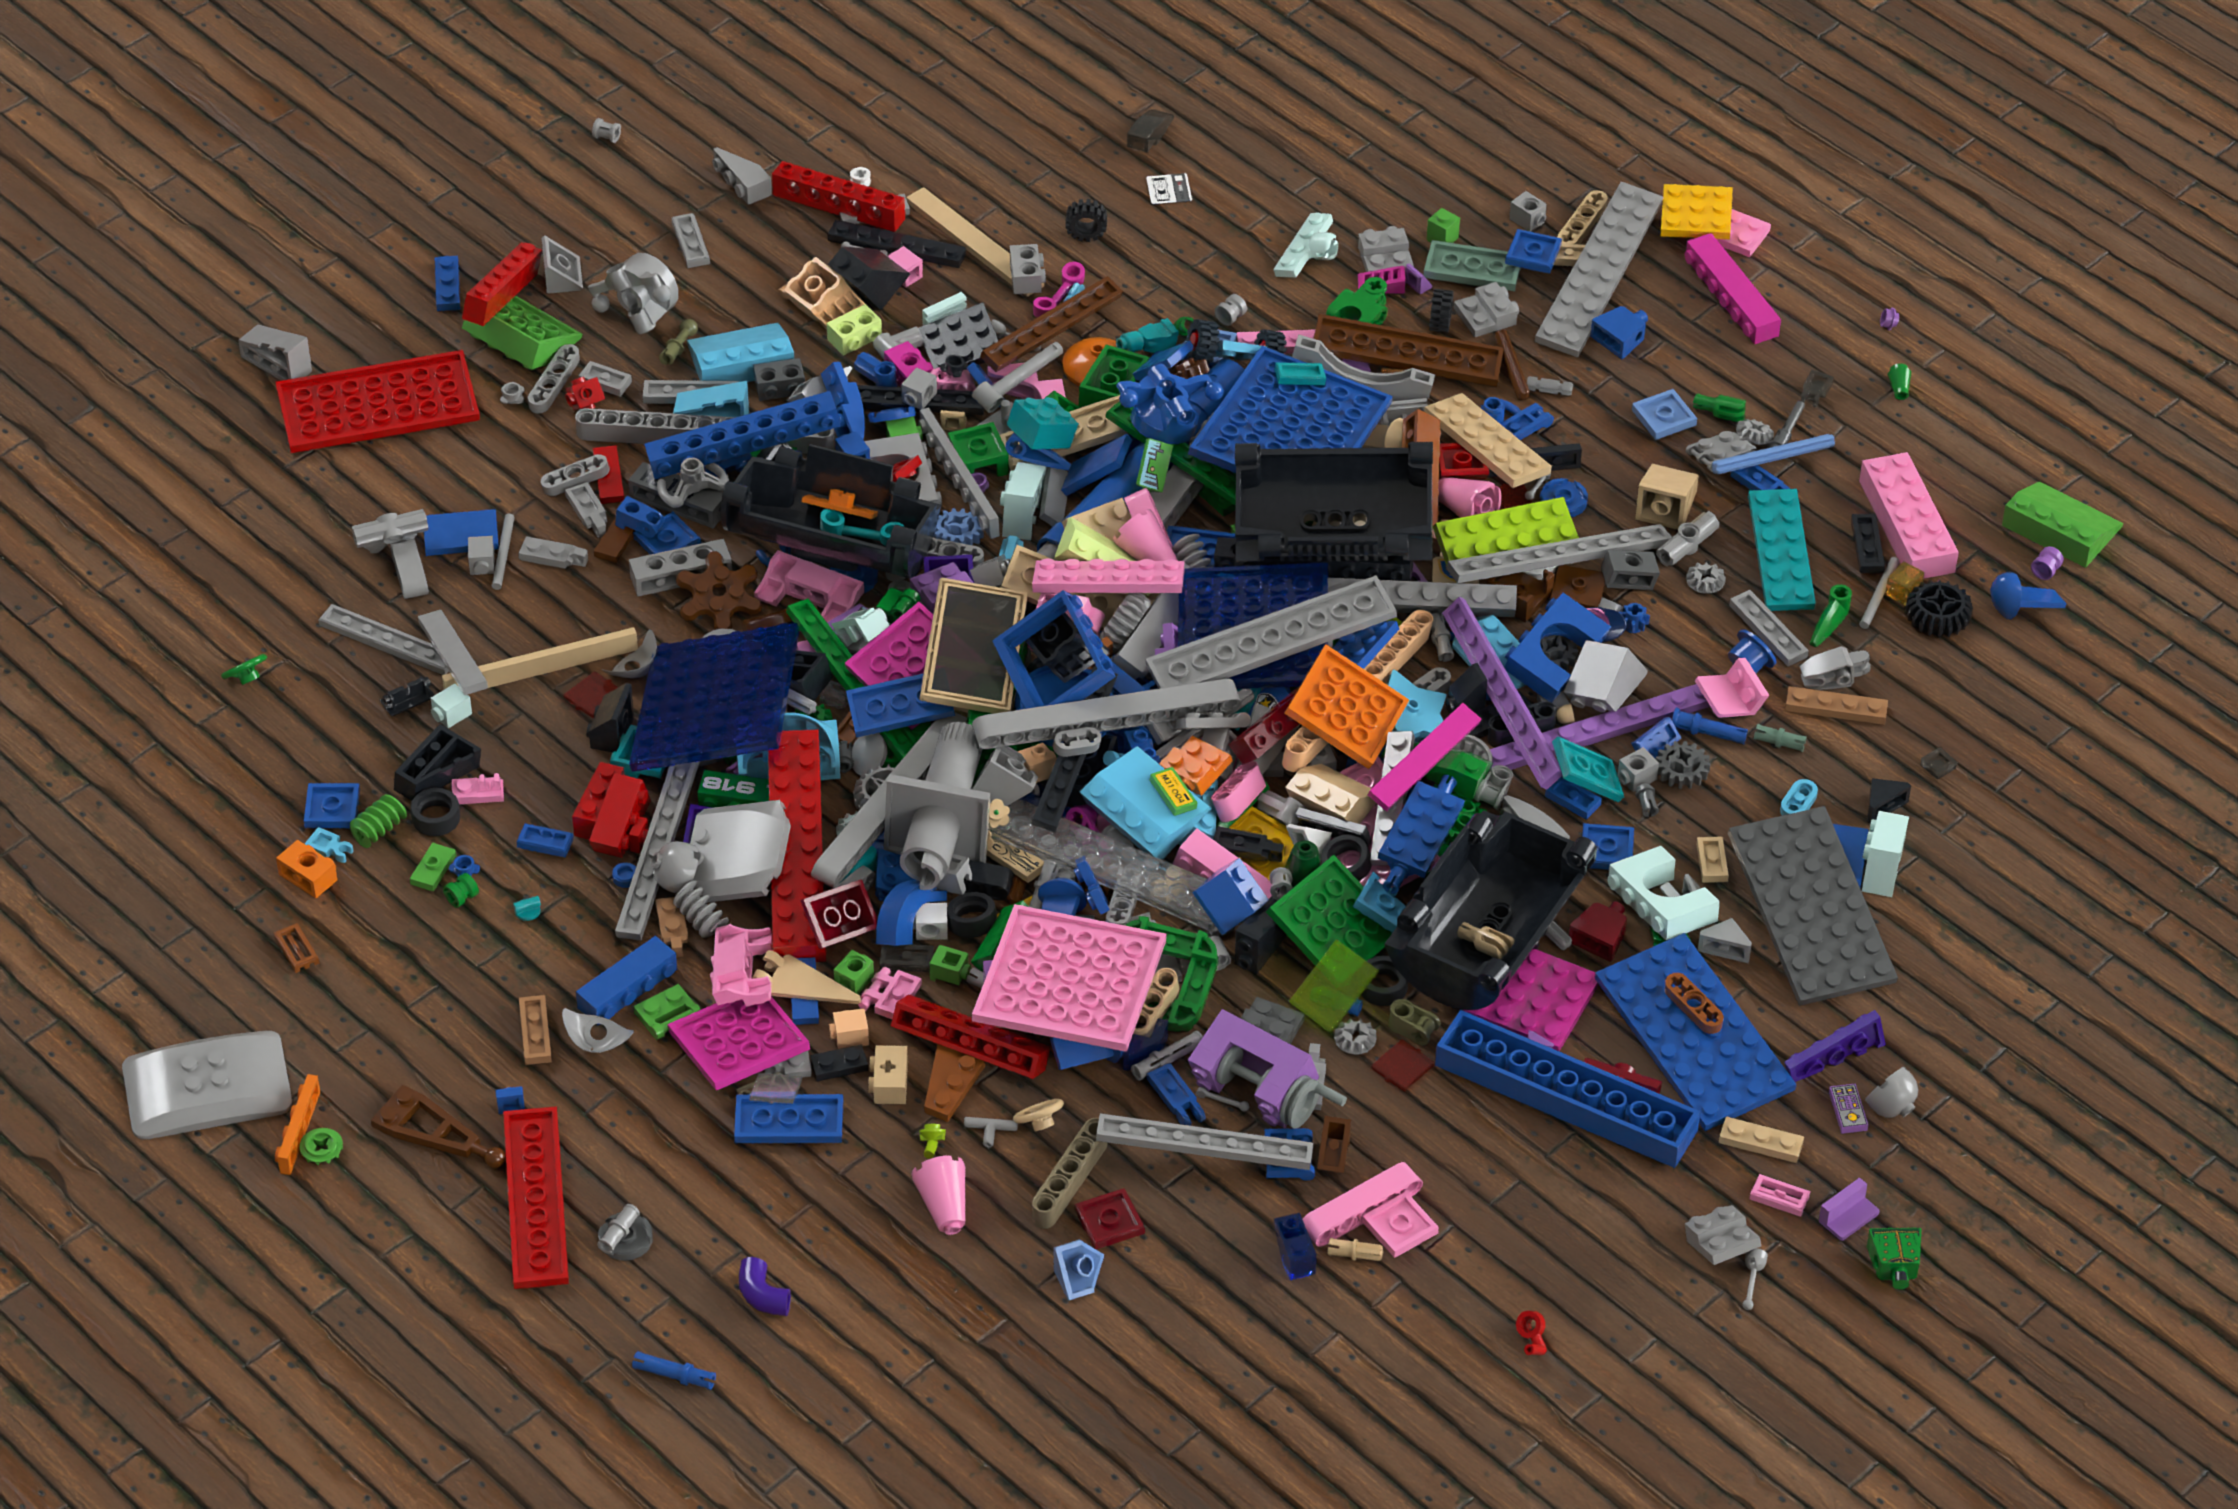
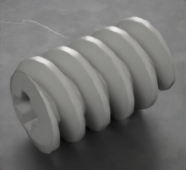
M1187 535L1173 546V552L1177 554V560L1184 561V563L1207 579L1202 588L1215 583L1217 575L1210 576L1215 571V568H1206L1211 563V559H1203L1208 552L1207 550H1199L1203 547L1204 543L1202 541L1195 542L1200 535Z
M691 881L677 893L673 904L676 908H680L682 915H686L689 923H693V928L699 930V935L702 938L711 937L715 934V928L727 925L729 919L726 917L720 920L719 918L723 914L722 910L713 912L717 906L716 903L713 902L707 905L710 896L700 897L704 889L700 887L694 890L698 882Z

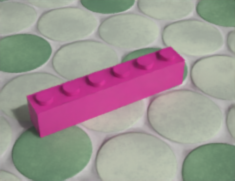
M1710 233L1687 241L1684 254L1686 262L1694 268L1698 277L1706 283L1709 291L1718 298L1721 306L1730 313L1733 321L1737 322L1742 328L1745 336L1749 337L1754 345L1778 337L1781 318L1713 234Z

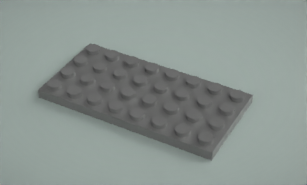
M1825 806L1729 828V838L1799 1006L1897 982L1898 976Z

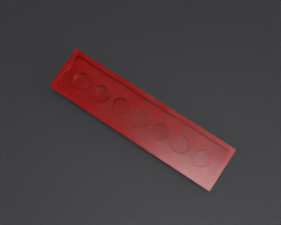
M557 1106L503 1111L514 1289L569 1284Z

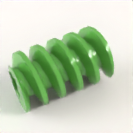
M382 795L372 806L367 807L357 818L351 820V832L362 847L370 848L371 842H377L378 836L383 837L386 834L385 830L391 831L393 829L392 824L398 825L400 818L406 819L407 811L393 796Z

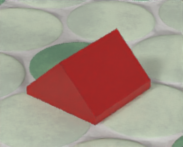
M1459 443L1440 444L1439 479L1448 477L1486 480L1489 475V468Z

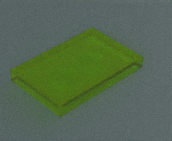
M1336 939L1289 1000V1003L1331 1034L1379 971Z

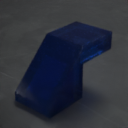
M1157 1019L1151 1038L1132 1035L1127 1052L1124 1051L1123 1070L1130 1071L1132 1065L1148 1058L1149 1054L1153 1051L1159 1052L1164 1049L1168 1038V1020Z

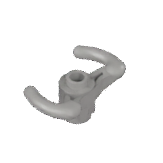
M687 458L681 464V480L674 496L669 495L664 479L658 480L657 491L660 498L667 505L677 508L684 504L687 496L702 489L711 488L723 491L729 478L724 469L715 463L705 465V467L715 473L718 478L705 472L704 465L699 459Z

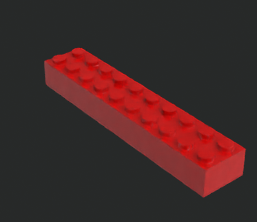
M819 729L768 731L769 801L780 800L785 805L786 809H784V812L791 825L782 872L777 879L773 878L771 880L773 951L782 958L789 954L795 958L815 957L816 962H826V948L819 949L800 901L824 892V883L811 877L815 863L823 854Z

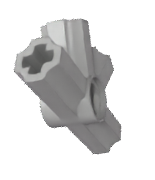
M423 509L400 515H397V513L381 515L375 521L352 526V533L357 548L364 547L370 553H378L388 544L414 539L417 533L428 531L429 527L426 514Z

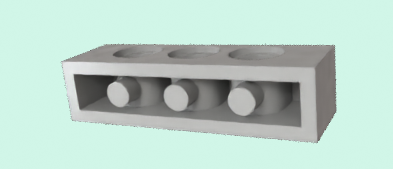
M724 539L629 559L630 577L637 597L679 588L676 583L678 573L683 570L694 574L705 572L707 569L706 556L712 551L719 552L724 558V566L728 570H732L731 557Z

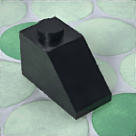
M1478 663L1472 664L1448 688V698L1445 700V704L1449 713L1456 710L1462 703L1473 712L1485 708L1487 678Z

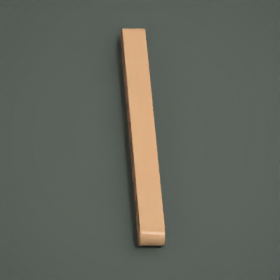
M1425 610L1414 611L1399 626L1398 632L1364 670L1386 684L1392 670L1398 671L1428 640L1433 623L1432 614ZM1302 726L1286 743L1282 760L1283 767L1290 772H1298L1300 768L1306 767L1328 742Z

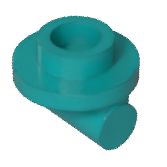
M539 896L513 903L516 917L523 921L534 920L541 912Z

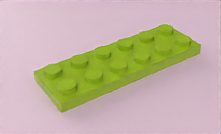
M1564 497L1442 521L1433 525V530L1446 566L1448 561L1579 538Z

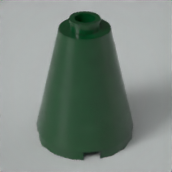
M1306 840L1294 844L1284 867L1292 873L1291 886L1293 888L1322 865L1317 846L1313 842Z

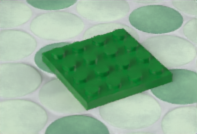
M1332 855L1273 904L1266 913L1337 989L1361 969L1362 964L1368 959L1375 957L1385 948V942L1392 932L1353 907L1364 886L1335 855Z

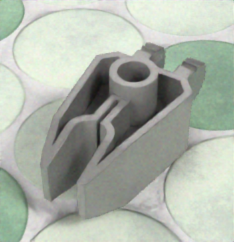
M1840 646L1814 655L1800 666L1804 687L1820 691L1850 687L1854 683V677L1870 672V654L1864 650L1848 653L1847 648Z

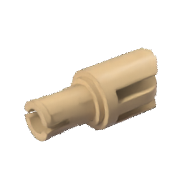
M1464 922L1458 928L1457 935L1459 938L1474 943L1477 951L1497 959H1502V956L1514 945V939L1511 936L1487 926L1479 929Z

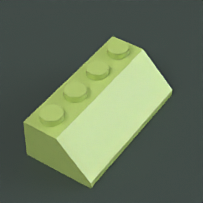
M1072 517L1068 518L1054 557L1057 561H1066L1068 559H1077L1079 561H1091L1093 559H1102L1103 561H1115L1118 559L1137 561L1113 541ZM1142 593V594H1144V595L1146 596V598H1148L1151 593Z

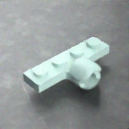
M1310 213L1273 269L1276 277L1296 278L1310 258L1332 260L1336 257L1339 243L1336 240H1332L1336 238V235L1327 233L1333 222L1331 214Z

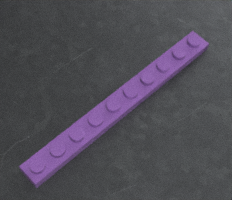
M1458 597L1442 614L1471 665L1478 663L1486 676L1489 697L1539 785L1547 790L1562 776L1559 763L1466 600Z
M1697 684L1619 708L1616 712L1609 711L1543 732L1542 735L1554 756H1556L1552 741L1557 736L1585 747L1657 724L1666 717L1672 719L1676 707L1680 708V711L1691 713L1710 707ZM1516 742L1490 749L1492 753V767L1503 765L1512 770L1528 765Z

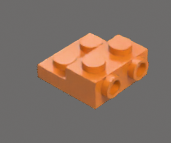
M1191 736L1181 749L1173 747L1159 765L1164 769L1173 767L1186 787L1191 792L1202 796L1233 760L1230 754Z

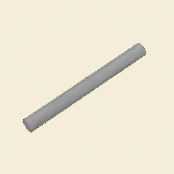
M506 514L492 582V588L495 590H500L502 587L515 518L513 514Z
M1891 557L1859 623L1860 627L1864 629L1869 627L1900 563L1898 558Z

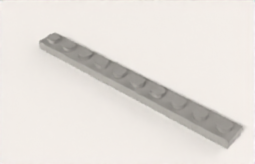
M1662 524L1451 560L1448 561L1447 570L1457 583H1465L1604 558L1607 550L1644 551L1657 549L1672 537Z
M680 733L615 930L616 937L642 940L659 888V884L656 882L653 874L651 860L654 853L659 852L664 845L674 842L706 745L705 735Z

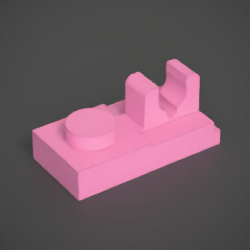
M495 773L492 778H485L484 774H481L479 778L452 779V793L456 795L459 804L504 802L503 779H500L498 773Z

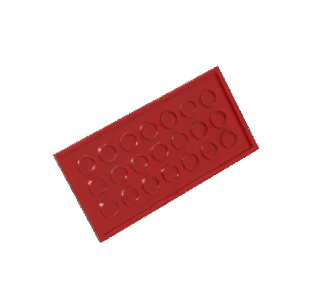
M463 350L275 382L291 453L480 421L479 410Z

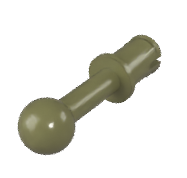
M683 320L680 323V333L677 337L666 342V348L659 355V360L662 364L667 365L669 363L671 365L675 358L683 353V343L688 336H693L698 331V325L694 320Z

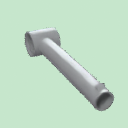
M1058 342L1052 343L992 386L987 381L981 383L972 393V397L988 413H992L1001 405V401L1004 400V394L1063 354L1062 346Z

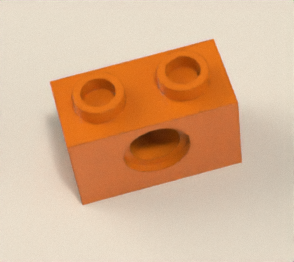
M298 839L276 857L279 875L314 898H318L337 881L334 861L329 857L322 856L312 846L305 845Z

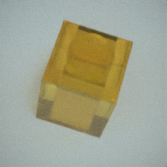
M1903 561L1888 577L1885 595L1906 606L1907 597L1913 590V587H1918L1920 582H1923L1924 572Z

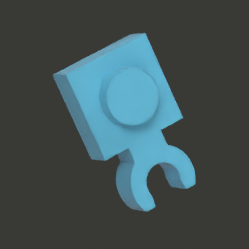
M319 827L305 843V845L312 846L316 852L324 857L335 856V859L341 863L346 862V855L342 852L353 853V845L351 843L341 842L339 835Z

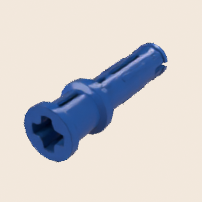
M1678 707L1675 708L1672 722L1676 728L1690 731L1692 735L1702 733L1742 745L1745 744L1748 729L1702 718L1700 713L1691 714L1683 712Z

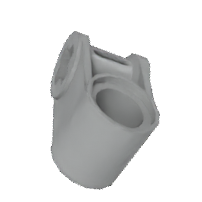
M1503 765L1492 767L1487 777L1479 785L1474 800H1482L1493 805L1494 809L1498 810L1514 775L1512 770Z

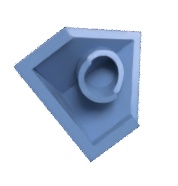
M1081 1240L1054 1247V1272L1068 1300L1094 1293L1095 1284L1104 1258V1254Z

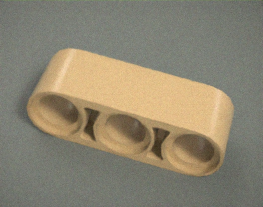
M1162 968L1155 973L1137 1023H1144L1145 1026L1138 1029L1135 1028L1132 1035L1134 1041L1143 1042L1152 1035L1178 995V976L1173 969ZM1165 981L1172 982L1170 986L1161 985ZM1151 1002L1159 1003L1156 1007L1147 1006Z

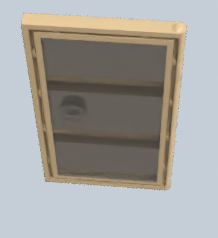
M940 578L920 700L992 714L1010 711L1014 684L992 640L1024 618L1028 593ZM1018 645L1017 647H1015L1016 650H1017V652H1018V654H1019L1020 645Z

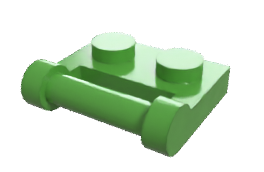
M679 984L633 1006L635 1015L656 1040L663 1038L665 1033L669 1032V1023L701 1010L699 1005L691 1000Z

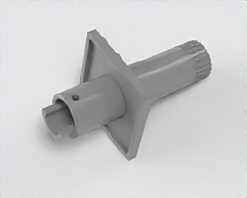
M952 722L951 724L948 723L947 726H943L925 781L889 774L887 779L884 850L901 855V868L911 878L921 881L920 890H930L939 884L940 880L948 872L953 854L969 857V860L986 863L991 793L971 789L983 749L978 745L972 725L965 722Z

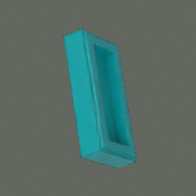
M1321 363L1275 364L1274 370L1278 384L1325 385L1326 376Z

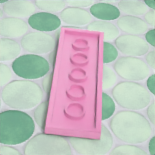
M1043 559L1036 561L1032 592L1060 593L1064 590L1068 593H1182L1185 570L1184 561H1177L1175 559L1165 561H1153L1151 559L1128 561L1126 559L1103 561L1102 559H1093L1091 561H1079L1077 559L1054 561L1053 559Z

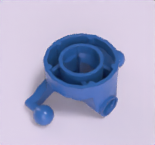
M1157 364L1151 367L1147 376L1139 383L1121 381L1116 385L1121 393L1119 397L1121 405L1126 408L1133 407L1130 418L1133 426L1139 433L1149 439L1167 444L1184 443L1194 436L1199 416L1196 409L1189 402L1191 393L1205 387L1206 397L1209 400L1216 401L1223 396L1224 391L1222 385L1218 382H1213L1209 375H1197L1185 379L1171 374L1164 364Z

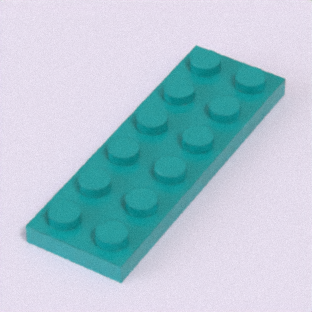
M1797 489L1750 490L1748 501L1765 606L1770 611L1815 609L1816 601Z

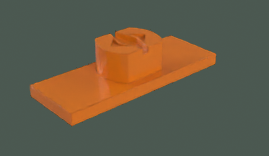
M837 489L830 490L829 499L808 494L802 497L801 501L873 519L878 515V511L854 506L855 494L849 492L843 494L844 491Z

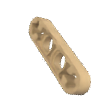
M1595 190L1585 197L1557 236V238L1562 239V244H1581L1607 207L1608 197L1606 193ZM1583 213H1589V214H1592L1593 216H1591V217H1586V216H1583L1582 214H1583ZM1572 227H1581L1582 230H1574Z

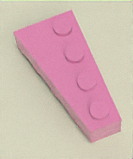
M1196 828L1179 847L1169 874L1182 873L1186 877L1189 886L1197 889L1216 871L1238 859V857ZM1243 862L1269 899L1272 896L1270 893L1272 885L1270 880Z

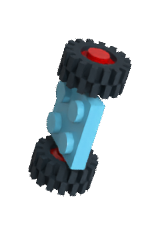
M1194 319L1193 323L1190 324V329L1187 331L1188 337H1186V341L1190 340L1194 348L1186 356H1188L1187 359L1193 358L1194 362L1199 359H1205L1207 364H1210L1214 360L1213 357H1234V360L1248 361L1254 358L1261 346L1283 354L1287 351V348H1285L1287 344L1286 337L1283 335V332L1260 330V333L1257 334V339L1254 341L1255 345L1220 340L1218 338L1220 334L1218 325L1213 321Z

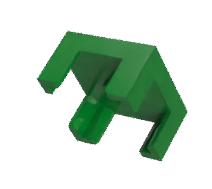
M994 422L948 433V439L971 474L974 473L976 468L997 464L998 477L1009 474L1008 452Z

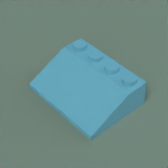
M779 323L687 340V345L700 381L750 382L754 381L753 364L794 359V351L789 337Z
M1136 746L1097 773L1080 793L1090 807L1159 864L1211 808L1191 792L1198 803L1197 808L1174 816L1149 780L1150 774L1164 770V768Z

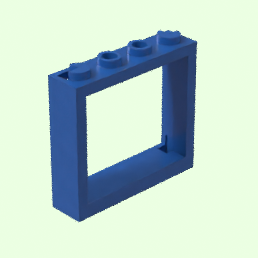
M1062 590L992 640L1026 709L1041 707L1044 704L1015 647L1067 610L1097 670L1048 705L1084 700L1116 677L1112 670L1113 663L1102 650L1103 643L1094 634L1091 628L1093 623L1081 609L1083 604L1076 594L1072 595Z

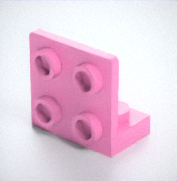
M1738 658L1726 675L1699 676L1695 679L1701 693L1718 718L1755 715L1769 697L1768 692L1746 658Z

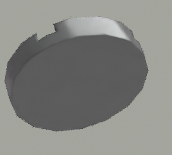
M621 1212L609 1216L602 1227L600 1226L598 1230L599 1240L608 1230L610 1221L616 1219ZM638 1216L630 1226L628 1235L625 1238H621L612 1253L605 1254L610 1258L620 1261L641 1257L649 1250L653 1242L652 1227L649 1221L644 1217Z

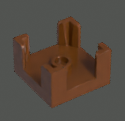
M1545 569L1542 581L1525 572L1504 575L1498 582H1495V577H1491L1486 581V584L1517 586L1515 617L1526 623L1551 597L1555 574Z

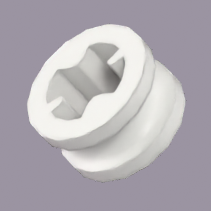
M863 167L854 168L850 172V181L869 186L871 183L870 171Z

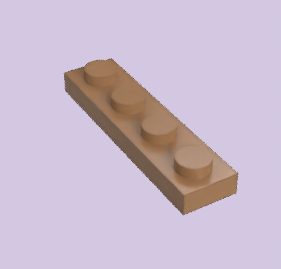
M1789 686L1785 711L1885 725L1888 700Z

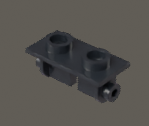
M421 676L419 679L408 683V688L401 686L390 692H385L380 702L391 717L431 700V697L435 696L429 688L431 681L428 677L423 678Z

